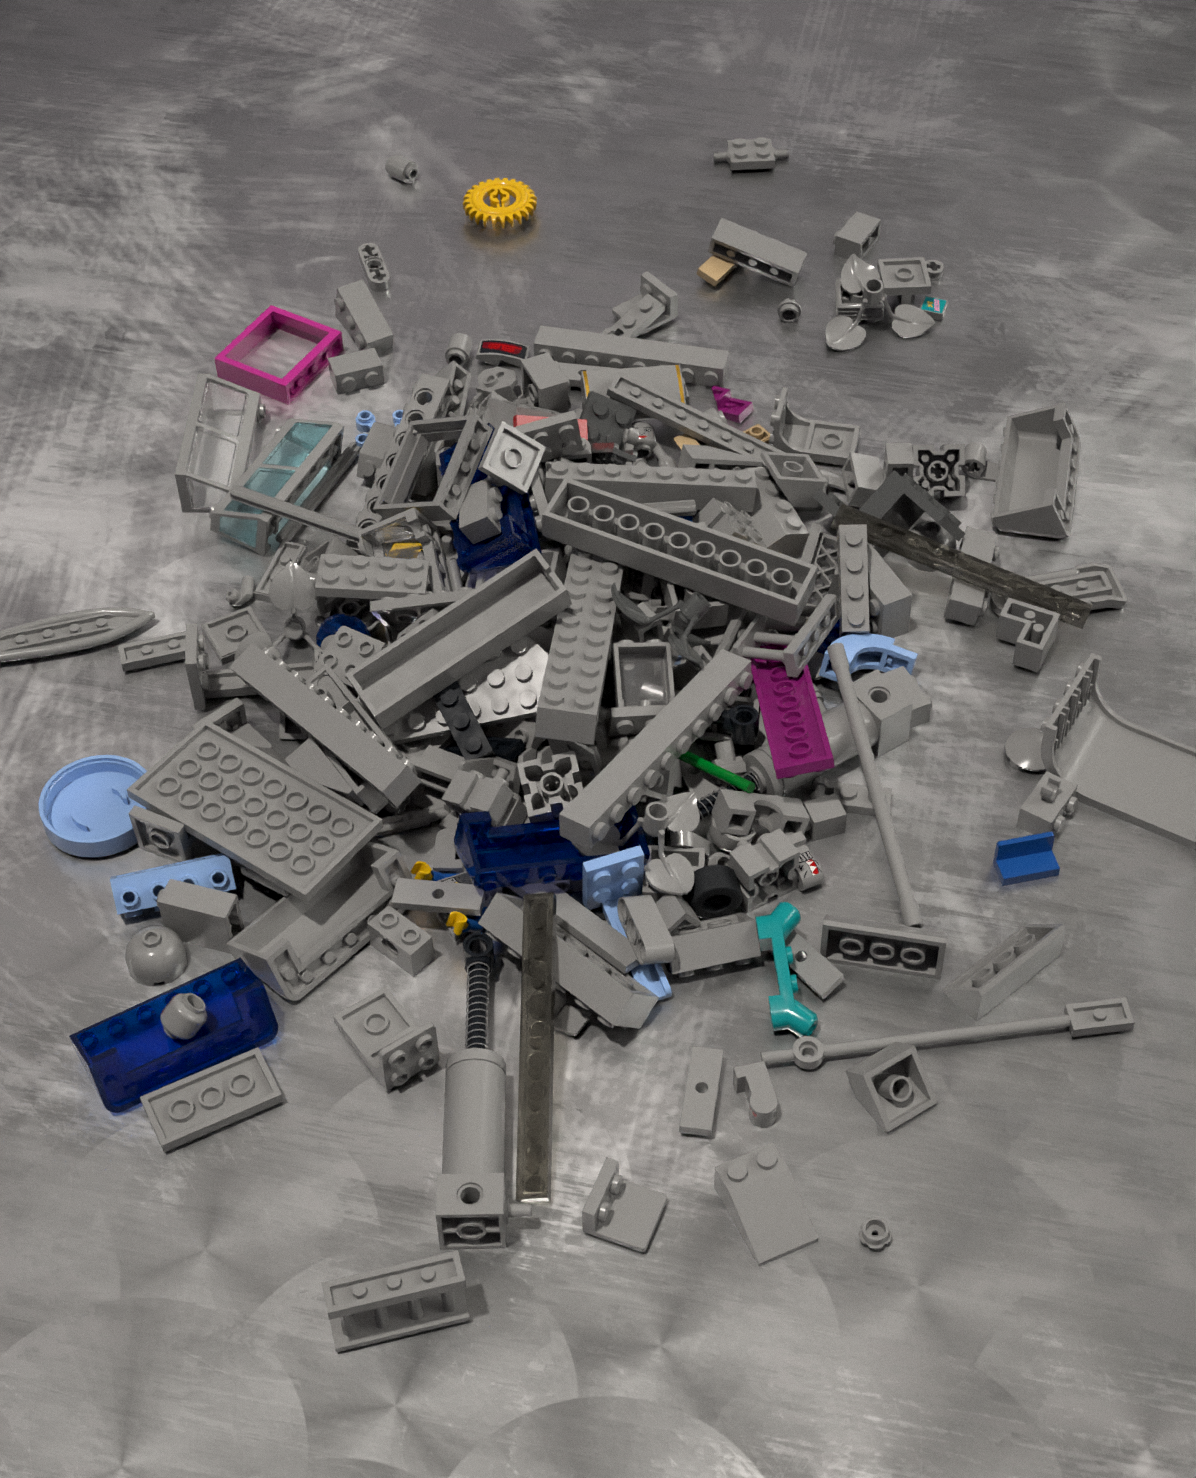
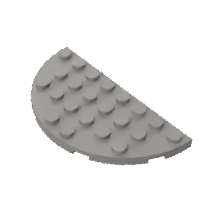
M526 635L457 680L481 727L529 718L537 714L538 701L549 655ZM358 696V697H357V700L362 704V706L366 709V711L371 715V713L369 712V710L367 709V707L365 706V704L363 703V701H362V700L360 699V697ZM433 697L383 729L394 745L451 733Z

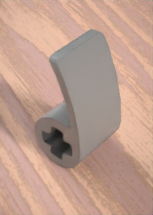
M972 442L965 446V465L961 467L965 474L977 479L996 482V478L999 477L998 463L985 461L987 449L984 445Z
M550 981L544 982L526 1005L528 1012L535 1019L571 1036H576L592 1017V1012L566 1003V994L555 988Z

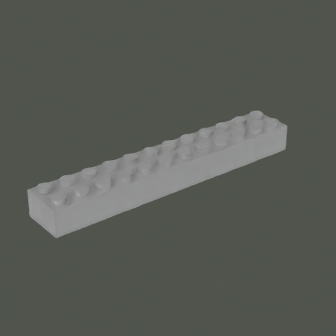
M572 547L564 583L572 605L557 615L537 706L534 737L594 744L618 606L611 594V586L615 582L617 590L621 593L625 565Z

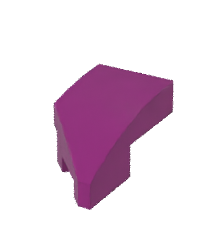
M718 386L712 387L717 410H721L727 420L741 423L754 411L752 402L732 398L731 389Z

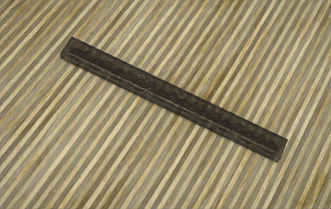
M845 504L840 506L832 522L831 528L838 530L839 525L867 524V542L1003 598H1012L1059 613L1060 621L1083 629L1093 606L1085 601Z
M554 892L526 894L523 897L516 1201L519 1203L551 1201L557 896Z

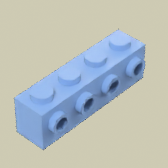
M223 853L111 876L110 878L117 915L124 913L125 918L143 914L142 909L154 907L155 911H160L157 906V897L160 890L165 889L169 879L231 893L230 890L236 889L230 858Z

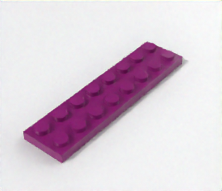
M769 644L759 648L784 651L788 646ZM751 658V672L776 778H793L801 774L822 772L826 769L835 768L808 664L798 677H789L783 662Z

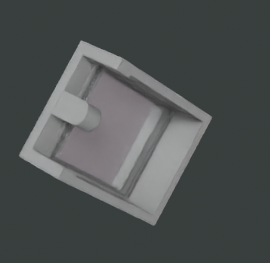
M651 639L645 643L622 640L613 644L610 657L612 662L615 708L667 705L675 697L669 642H662L659 639Z

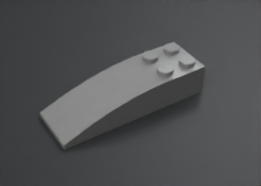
M328 664L324 665L304 683L306 684L308 681L321 692L320 697L323 693L326 694L336 704L335 709L341 706L352 717L350 721L354 718L360 721L368 729L365 732L366 734L370 731L374 732L384 742L382 746L384 747L386 744H389L399 753L398 759L401 760L403 757L401 752ZM317 742L352 790L373 812L388 801Z

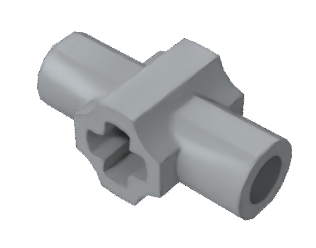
M733 741L714 744L717 760H713L712 763L743 777L747 772L746 764L742 756H735ZM714 777L717 785L722 784V787H725L726 782Z

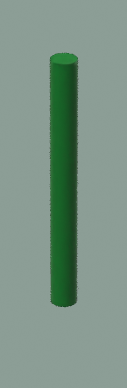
M689 751L681 754L678 758L747 793H752L755 789L753 782Z

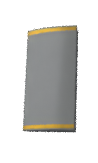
M680 364L581 372L580 385L584 404L589 391L618 401L606 395L618 371L686 404ZM638 410L634 419L653 418Z

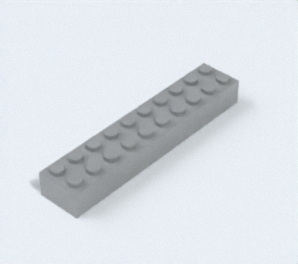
M566 477L542 514V536L794 627L815 588L818 569L816 565Z

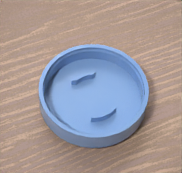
M96 755L82 758L57 771L45 784L38 804L41 821L49 840L66 853L91 858L113 855L136 844L137 839L129 812L135 805L143 809L147 808L129 798L127 789L147 771L137 762L116 755Z

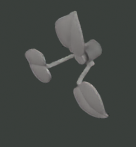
M852 254L843 266L840 283L842 288L851 295L863 292V302L855 322L846 316H838L829 321L825 330L826 345L837 351H849L859 347L866 336L865 329L858 326L866 305L873 306L881 300L889 317L894 319L891 325L892 330L901 338L913 339L919 337L932 328L935 321L922 309L909 304L898 305L893 314L886 299L887 294L883 293L884 285L880 280L877 269L858 258L855 254Z
M289 561L273 578L269 587L271 602L280 610L291 609L292 616L286 619L284 632L273 643L269 634L264 631L249 634L238 646L234 661L251 643L259 649L265 646L277 657L276 661L278 658L281 659V653L275 647L285 638L296 641L303 637L313 649L325 650L334 635L327 636L323 639L321 647H319L309 634L305 632L306 624L301 617L297 616L296 608L307 610L313 605L315 587L306 571L297 563Z
M696 792L680 793L666 797L658 802L649 803L646 807L644 818L639 817L637 823L621 840H619V830L613 825L608 830L604 839L598 841L590 850L575 842H572V844L579 853L592 860L619 852L618 846H624L640 827H643L647 835L652 837L658 836V855L660 858L648 862L645 870L647 882L654 889L663 893L680 896L687 895L692 890L694 884L693 867L687 858L681 854L673 853L665 857L664 835L666 828L670 833L674 831L694 832L697 829L700 814L697 806Z

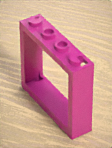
M271 305L214 358L217 376L289 405L329 365L328 358L339 356L344 351L342 332ZM274 328L317 344L282 379L240 363Z

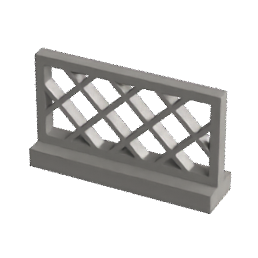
M812 523L801 560L818 566L816 579L820 578L825 586L819 588L815 586L810 598L815 597L820 603L823 599L822 594L828 592L831 581L827 576L834 573L837 564L833 557L837 556V537L822 533V525ZM822 543L833 545L836 550L827 552ZM826 560L830 568L822 570L817 563ZM806 603V606H816V605H812V604Z

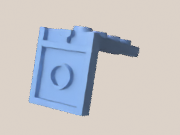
M640 845L583 862L584 906L588 910L601 907L607 923L626 938L627 936L618 917L617 905L620 897L642 894L644 853ZM661 964L638 965L629 971L632 978L659 997L657 1001L672 996L670 985Z

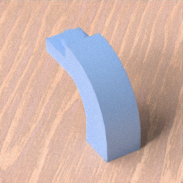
M850 634L838 638L830 644L842 643L844 645L849 662L850 675L860 669H878L882 672H888L902 666L912 675L918 656L915 652L895 646L894 638L878 634ZM826 650L819 676L838 682L836 674L832 669L828 651Z

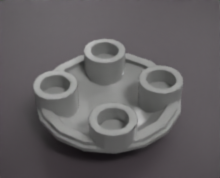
M1022 728L1014 731L1006 739L1004 748L1006 756L1010 759L1009 765L1013 769L1041 770L1046 772L1041 758L1043 733L1040 732V729Z

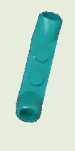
M780 902L770 915L755 916L760 951H773L780 994L768 996L773 1032L790 1030L798 1037L810 1036L818 1025V1017L816 1013L794 999L793 993H799L796 974L790 975L789 965L794 964L791 946L785 947V940L800 923L801 916L795 906L788 902Z

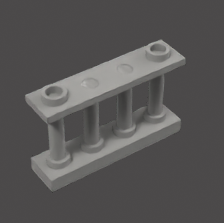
M826 594L816 606L805 605L800 616H807L809 618L806 621L798 620L795 627L757 614L741 637L734 643L731 653L748 660L752 658L783 662L786 667L787 676L798 677L840 618L837 596L835 594ZM773 629L799 631L795 636L771 633ZM762 643L788 646L784 651L759 648Z
M458 1250L322 1282L336 1352L470 1320L463 1288L466 1287V1281Z

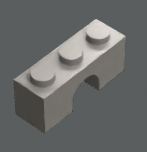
M727 789L719 790L711 812L720 833L748 836L752 824L760 825L770 832L780 828L786 836L802 831L804 835L810 820L800 799Z

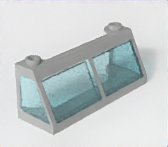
M289 418L283 426L280 425L277 428L273 439L235 485L294 504L324 466H332L341 455L344 426L331 421ZM229 491L218 505L215 504L210 510V530L265 556L271 548L268 538L272 534L276 535L279 522L283 517L231 500Z

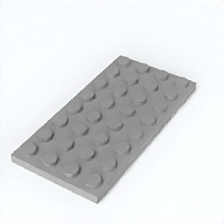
M206 719L127 789L128 797L156 814L184 824L186 832L306 903L383 828V820Z

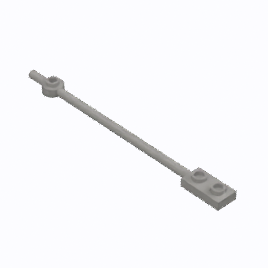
M1122 997L1065 1004V1015L822 1044L815 1037L803 1036L794 1042L793 1048L760 1052L761 1061H764L765 1064L794 1061L800 1068L814 1069L822 1063L823 1057L878 1051L894 1042L918 1046L1069 1027L1072 1037L1133 1030L1135 1022L1127 998ZM808 1054V1055H811L812 1057H805V1056H803V1055Z

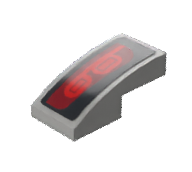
M482 339L479 342L475 358L494 366H498L502 360L521 368V360L527 359L530 346L508 340Z

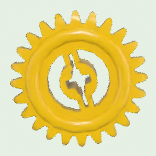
M495 178L494 180L487 179L486 182L481 181L478 185H473L463 197L465 215L469 216L470 221H473L475 217L477 225L483 219L484 228H486L489 221H492L493 229H495L497 222H500L502 229H504L505 221H508L511 228H513L514 219L518 220L519 225H521L522 216L528 221L529 214L533 216L537 208L535 192L528 185H524V182H516V179L508 180V178H503L500 180ZM510 195L516 200L512 205H510ZM487 197L490 199V206L484 203Z

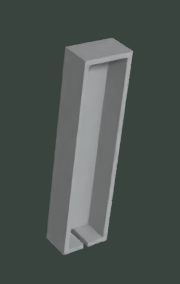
M535 549L345 675L383 730L572 605L568 590L554 571H551L550 566L539 551Z

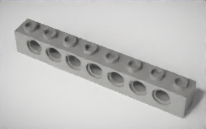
M421 373L418 382L414 383L410 401L405 404L400 424H397L394 429V438L391 445L385 449L381 468L379 467L376 470L372 489L367 491L365 505L362 511L357 514L356 526L366 528L385 520L379 514H376L373 508L410 421L445 417L454 395L449 379ZM429 441L404 503H408L434 441ZM382 526L371 530L383 537ZM346 540V545L358 553V555H361L358 543ZM391 542L383 544L385 555Z

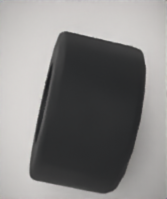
M710 865L694 872L693 888L687 894L689 905L697 916L711 919L728 915L736 910L742 902V891L739 880L732 868L725 865Z

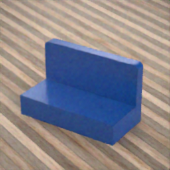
M1053 832L1013 838L996 843L993 865L1002 886L1059 876L1060 867L1052 851L1055 839Z

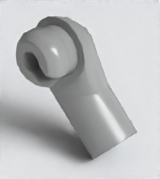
M244 576L241 581L240 591L232 589V593L230 591L226 593V600L229 602V605L240 607L253 598L255 585L253 577Z

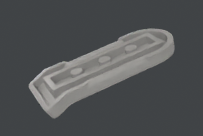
M1094 562L1060 571L1024 577L1017 575L1003 578L993 586L990 597L991 608L998 616L1008 598L1050 610L1060 615L1106 607L1121 609L1127 602V597L1113 568L1107 564Z

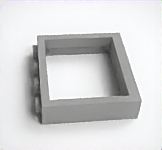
M477 415L410 421L373 510L382 518L387 519L414 507L430 521L456 520L493 429ZM459 439L434 500L431 502L404 503L429 441ZM406 516L394 520L390 523L407 522Z

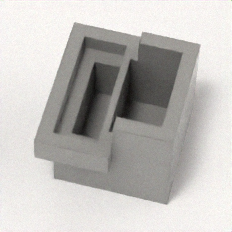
M428 745L420 757L412 754L409 761L417 768L415 771L421 782L409 794L411 797L410 806L418 809L427 808V811L444 807V810L450 813L451 809L442 800V797L457 772L459 762L465 760L464 757L432 745Z

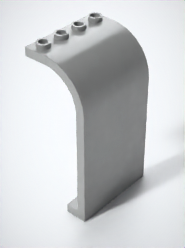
M1091 653L1086 662H1080L1075 673L1076 678L1074 681L1071 679L1068 681L1063 693L1064 697L1056 700L1052 709V716H1046L1041 725L1040 732L1043 733L1041 758L1046 771L1078 785L1075 797L1079 799V802L1196 850V748L1134 724L1115 713L1104 701L1098 688V674L1102 656Z

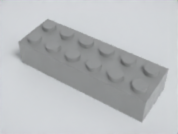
M497 892L478 922L487 930L485 934L489 935L492 940L498 943L504 942L509 946L507 951L519 959L525 958L531 963L530 969L541 976H549L553 979L552 985L564 993L569 991L576 997L574 1001L586 1010H594L599 1014L597 1019L608 1027L619 1026L623 1029L628 1027L641 1028L659 999L657 995L627 973H622L524 898Z

